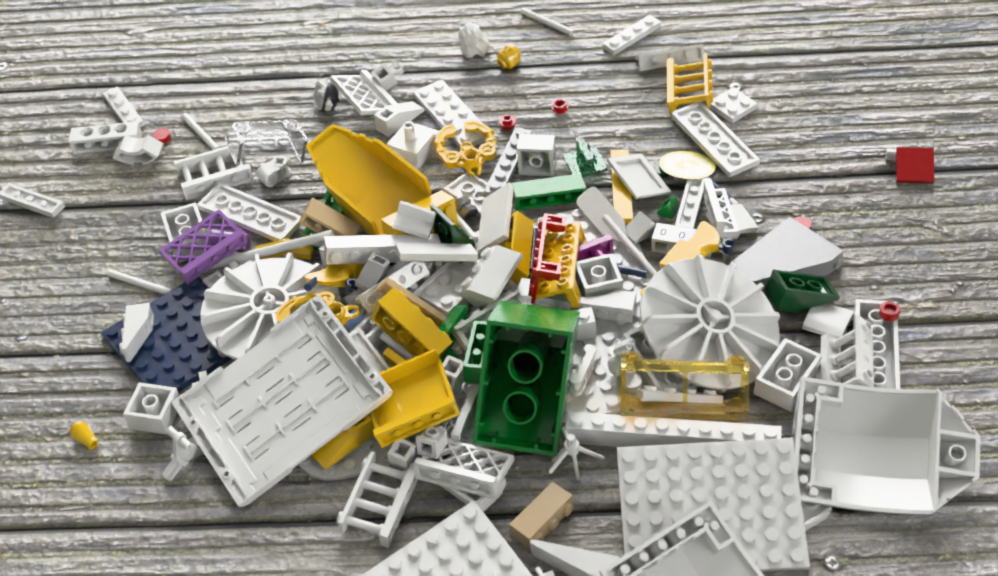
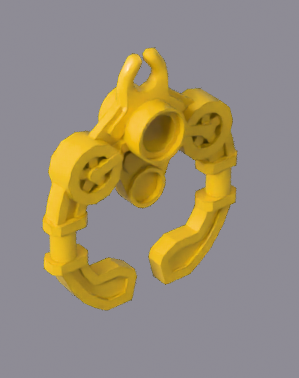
M474 120L464 122L466 133L479 132L484 138H487L485 143L480 145L479 150L472 143L463 142L458 153L454 150L448 151L446 147H443L445 139L457 135L456 127L454 124L443 127L437 134L433 146L436 148V155L443 161V165L446 168H464L469 175L474 177L475 171H477L476 174L478 176L481 174V165L485 161L495 159L497 139L493 136V129Z
M323 291L321 293H307L306 296L301 297L293 296L292 299L278 309L276 319L277 323L281 322L293 310L299 308V305L307 303L317 294L320 295L343 327L348 320L358 317L361 312L359 311V306H344L335 300L333 293ZM350 310H356L354 314L348 313Z

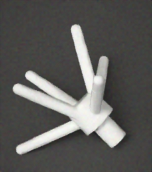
M561 427V431L566 439L564 447L557 453V456L551 459L555 463L548 472L550 474L553 473L563 459L569 455L572 456L576 480L580 481L576 457L579 451L604 460L605 457L580 446L575 435H568L565 427Z

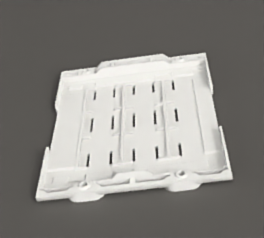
M319 294L271 328L272 334L228 367L225 369L221 366L171 402L239 507L250 504L291 473L294 467L342 431H347L392 395L391 388Z

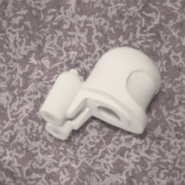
M633 338L621 341L614 347L613 353L615 354L609 357L607 364L609 371L613 375L621 376L625 373L632 374L637 371L636 361L629 352L636 344Z

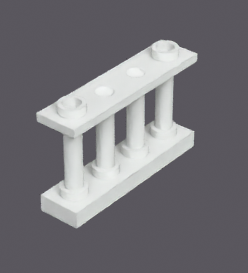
M241 142L174 161L178 176L184 175L186 181L181 183L186 200L208 194L218 183L233 187L254 181L249 163L245 165L242 163L241 158L245 157ZM234 160L236 167L226 170L224 163ZM217 165L220 172L209 175L207 168ZM201 170L203 177L192 180L190 173Z
M423 261L398 262L388 268L385 278L389 277L406 289L428 275L429 271ZM381 282L365 292L361 291L358 287L357 291L354 290L342 298L346 306H359L360 310L363 306L365 312L369 314L383 297L375 292Z
M857 315L855 317L854 330L838 339L833 338L828 333L821 336V380L841 383V377L856 370V377L846 381L845 384H861L867 387H874L873 327L869 321ZM856 338L855 345L841 352L842 345ZM856 354L855 361L841 368L843 360Z
M371 451L368 458H364L362 462L360 476L344 510L339 512L336 523L339 525V532L341 534L345 533L348 525L377 533V536L380 537V546L389 548L418 479H415L414 463H410L408 470H397L377 464L375 452ZM372 471L401 479L402 484L400 488L394 489L368 480ZM364 489L393 497L394 502L392 506L386 507L360 498ZM356 507L385 515L386 521L384 524L378 525L352 517Z

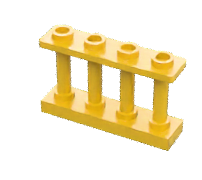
M707 53L703 54L704 62L679 66L674 63L673 58L667 59V104L670 115L671 112L676 111L677 107L683 104L706 101L707 107L711 108V102L714 101L712 92V61L708 59ZM704 68V72L684 76L677 75L679 74V72ZM704 79L702 84L683 87L676 86L679 83ZM705 90V94L683 98L677 97L679 96V94Z

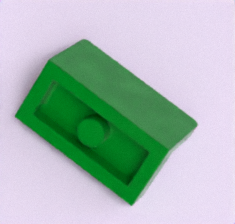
M467 305L454 306L439 327L453 341L449 349L457 340L452 335L454 327L461 319L465 321L470 318L466 314L469 309Z

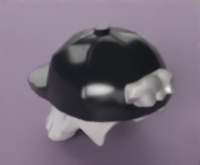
M330 78L327 79V83L317 79L312 97L315 100L313 106L317 110L331 111L340 101L339 92L334 85L330 84Z

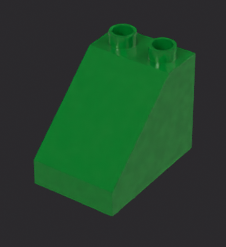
M500 301L486 323L472 444L557 456L576 349L580 312Z

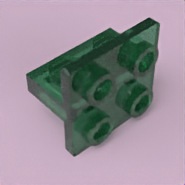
M583 136L576 137V151L563 154V158L572 175L581 174L582 177L607 171V166L596 146L590 147L589 143L585 142Z

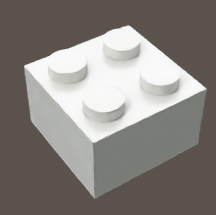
M138 383L123 413L129 429L166 434V430L171 427L178 413L171 403L179 397L177 388Z

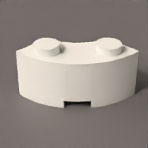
M125 135L118 144L112 158L131 165L133 163L148 164L158 157L163 143L150 135L139 139Z

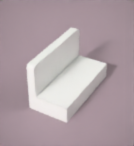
M400 201L392 228L428 240L434 225L436 212Z

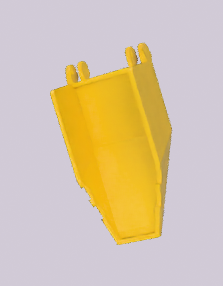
M332 124L306 145L322 180L348 218L359 223L360 228L369 235H384L381 219L396 213L400 201L414 204L433 195L427 177L379 139H370L364 134L360 133L358 135L352 133L349 129Z

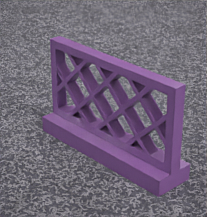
M218 209L165 245L159 252L188 285L245 245L247 239L245 232ZM217 217L222 219V224L212 223ZM208 228L207 235L197 234L198 230ZM211 229H221L220 235H210ZM224 229H232L234 231L230 235H223ZM185 239H193L192 245H182ZM196 239H206L205 245H195ZM209 239L219 240V243L216 245L208 246ZM171 249H178L177 255H168L166 252ZM181 249L191 250L190 256H180ZM194 250H204V253L200 256H193ZM179 260L189 261L183 268H180L178 265Z

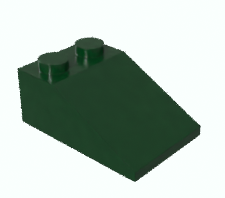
M434 204L430 205L431 211L436 212L433 225L434 234H438L441 243L471 244L473 248L475 247L474 240L468 237L461 227H457Z
M773 269L766 286V291L777 309L782 312H798L838 301L840 298L825 276Z

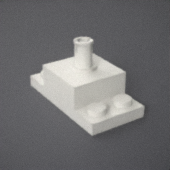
M408 121L391 138L387 146L419 170L436 149L433 146V142L439 131Z

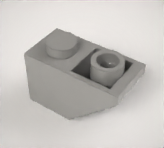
M373 253L366 261L355 282V286L365 292L384 280L391 260Z

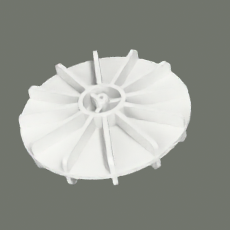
M288 253L286 258L262 260L256 254L254 255L255 261L233 270L226 267L223 269L224 276L211 289H206L204 292L205 298L200 318L207 340L218 350V354L221 357L228 356L237 360L272 334L270 329L278 324L276 319L278 309L292 299L293 296L301 297L306 296L307 293L329 291L334 294L335 300L341 303L338 287L317 284L310 291L304 289V285L307 283L305 275L322 270V265L319 263L312 265L296 260L293 257V253Z
M696 255L694 259H684L674 263L669 262L652 277L641 297V325L639 329L641 333H644L649 346L657 356L655 362L657 364L662 362L676 375L685 379L684 384L687 386L693 383L705 388L716 389L719 393H724L729 389L752 384L780 346L778 326L780 314L774 312L769 300L761 291L764 285L762 283L756 285L747 276L734 269L736 265L734 262H731L728 266L717 261L704 259L702 255Z

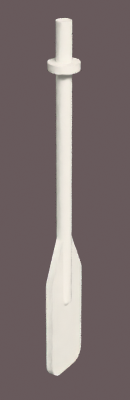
M590 187L577 198V205L603 236L610 235L613 240L622 243L640 265L648 271V274L653 277L657 271L628 239L622 216L596 187Z

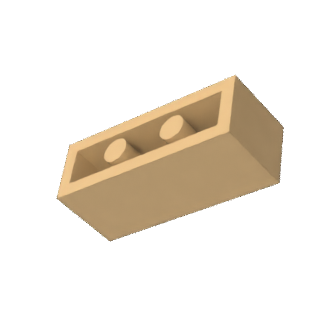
M313 197L305 207L298 222L316 233L332 230L334 236H356L360 227L359 223Z
M552 481L509 524L510 536L531 551V539L543 541L550 531L557 528L564 516L570 515L573 510V495Z

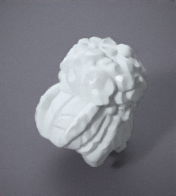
M466 23L464 27L460 28L458 37L459 41H461L460 49L462 54L467 58H472L475 54L483 57L490 47L487 35L482 33L480 27L475 23Z

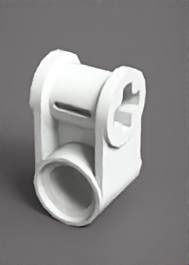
M277 156L265 165L260 166L256 171L257 178L267 187H272L283 179L288 178L291 175V169L287 165V157Z

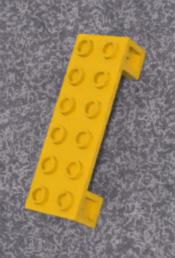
M580 222L567 223L564 232L556 233L546 230L542 261L562 264L559 281H548L544 278H539L536 299L564 293L566 301L570 302L572 308L580 307L581 294L575 281L579 245L585 244L587 241Z

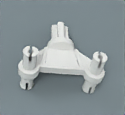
M171 426L166 430V434L173 438V453L170 456L172 460L162 473L163 477L169 481L173 480L182 466L186 467L190 460L204 454L193 436L188 441L185 434L177 432Z

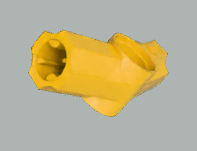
M284 238L279 241L256 246V249L289 241L291 239ZM308 245L288 250V252L260 257V260L285 257L288 253H293L295 258L311 260L314 247Z

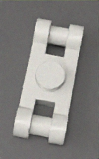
M588 344L584 347L585 356L582 362L578 363L576 374L570 377V392L573 396H580L583 393L596 365V347L593 344Z

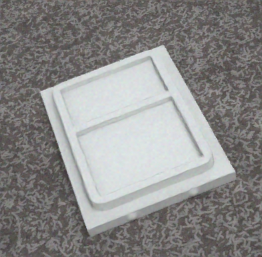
M642 154L607 158L608 164L635 199L671 193V190Z

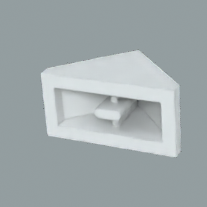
M639 211L626 227L628 239L632 243L637 244L653 236L656 224Z

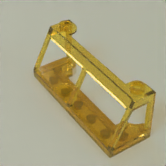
M636 352L621 354L618 399L620 416L748 420L749 363L747 358L741 355H732L726 362L642 359ZM626 371L682 372L683 402L641 401L638 397L625 393ZM687 373L741 374L739 397L724 400V404L687 403Z

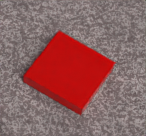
M896 147V183L934 184V148Z

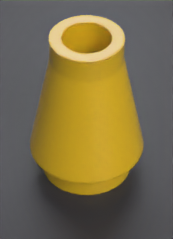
M78 421L71 426L69 430L71 438L83 444L89 450L97 447L99 441L87 423Z

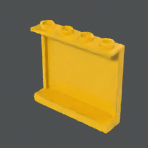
M432 349L379 373L392 390L391 397L370 413L375 427L373 429L374 436L382 448L460 415L443 363L436 349Z

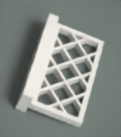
M361 70L360 75H332L330 77V81L360 115H374L385 106L397 104L367 70Z
M448 439V444L446 445L448 448H445L437 458L438 462L431 461L434 458L427 456L417 457L414 461L415 479L495 499L498 494L497 488L514 462V455ZM461 450L467 452L458 456L455 453ZM452 454L453 457L444 460L441 458V456ZM479 455L486 456V458L480 460L475 459ZM471 458L472 462L462 465L460 462ZM498 460L506 461V462L503 463V464H499V465H496V464H495V461H498ZM457 463L458 466L455 467L450 464ZM489 463H490L491 466H492V467H490V468H486V469H483V470H482L481 467H480V466H482V465L489 464ZM475 467H476V469H477L478 471H477V472H474V471H471V470H469V469H472V468H475ZM495 472H496V474H497L496 477L489 475V474H492V473H495Z

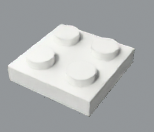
M732 87L714 98L710 109L733 124L757 109V103Z

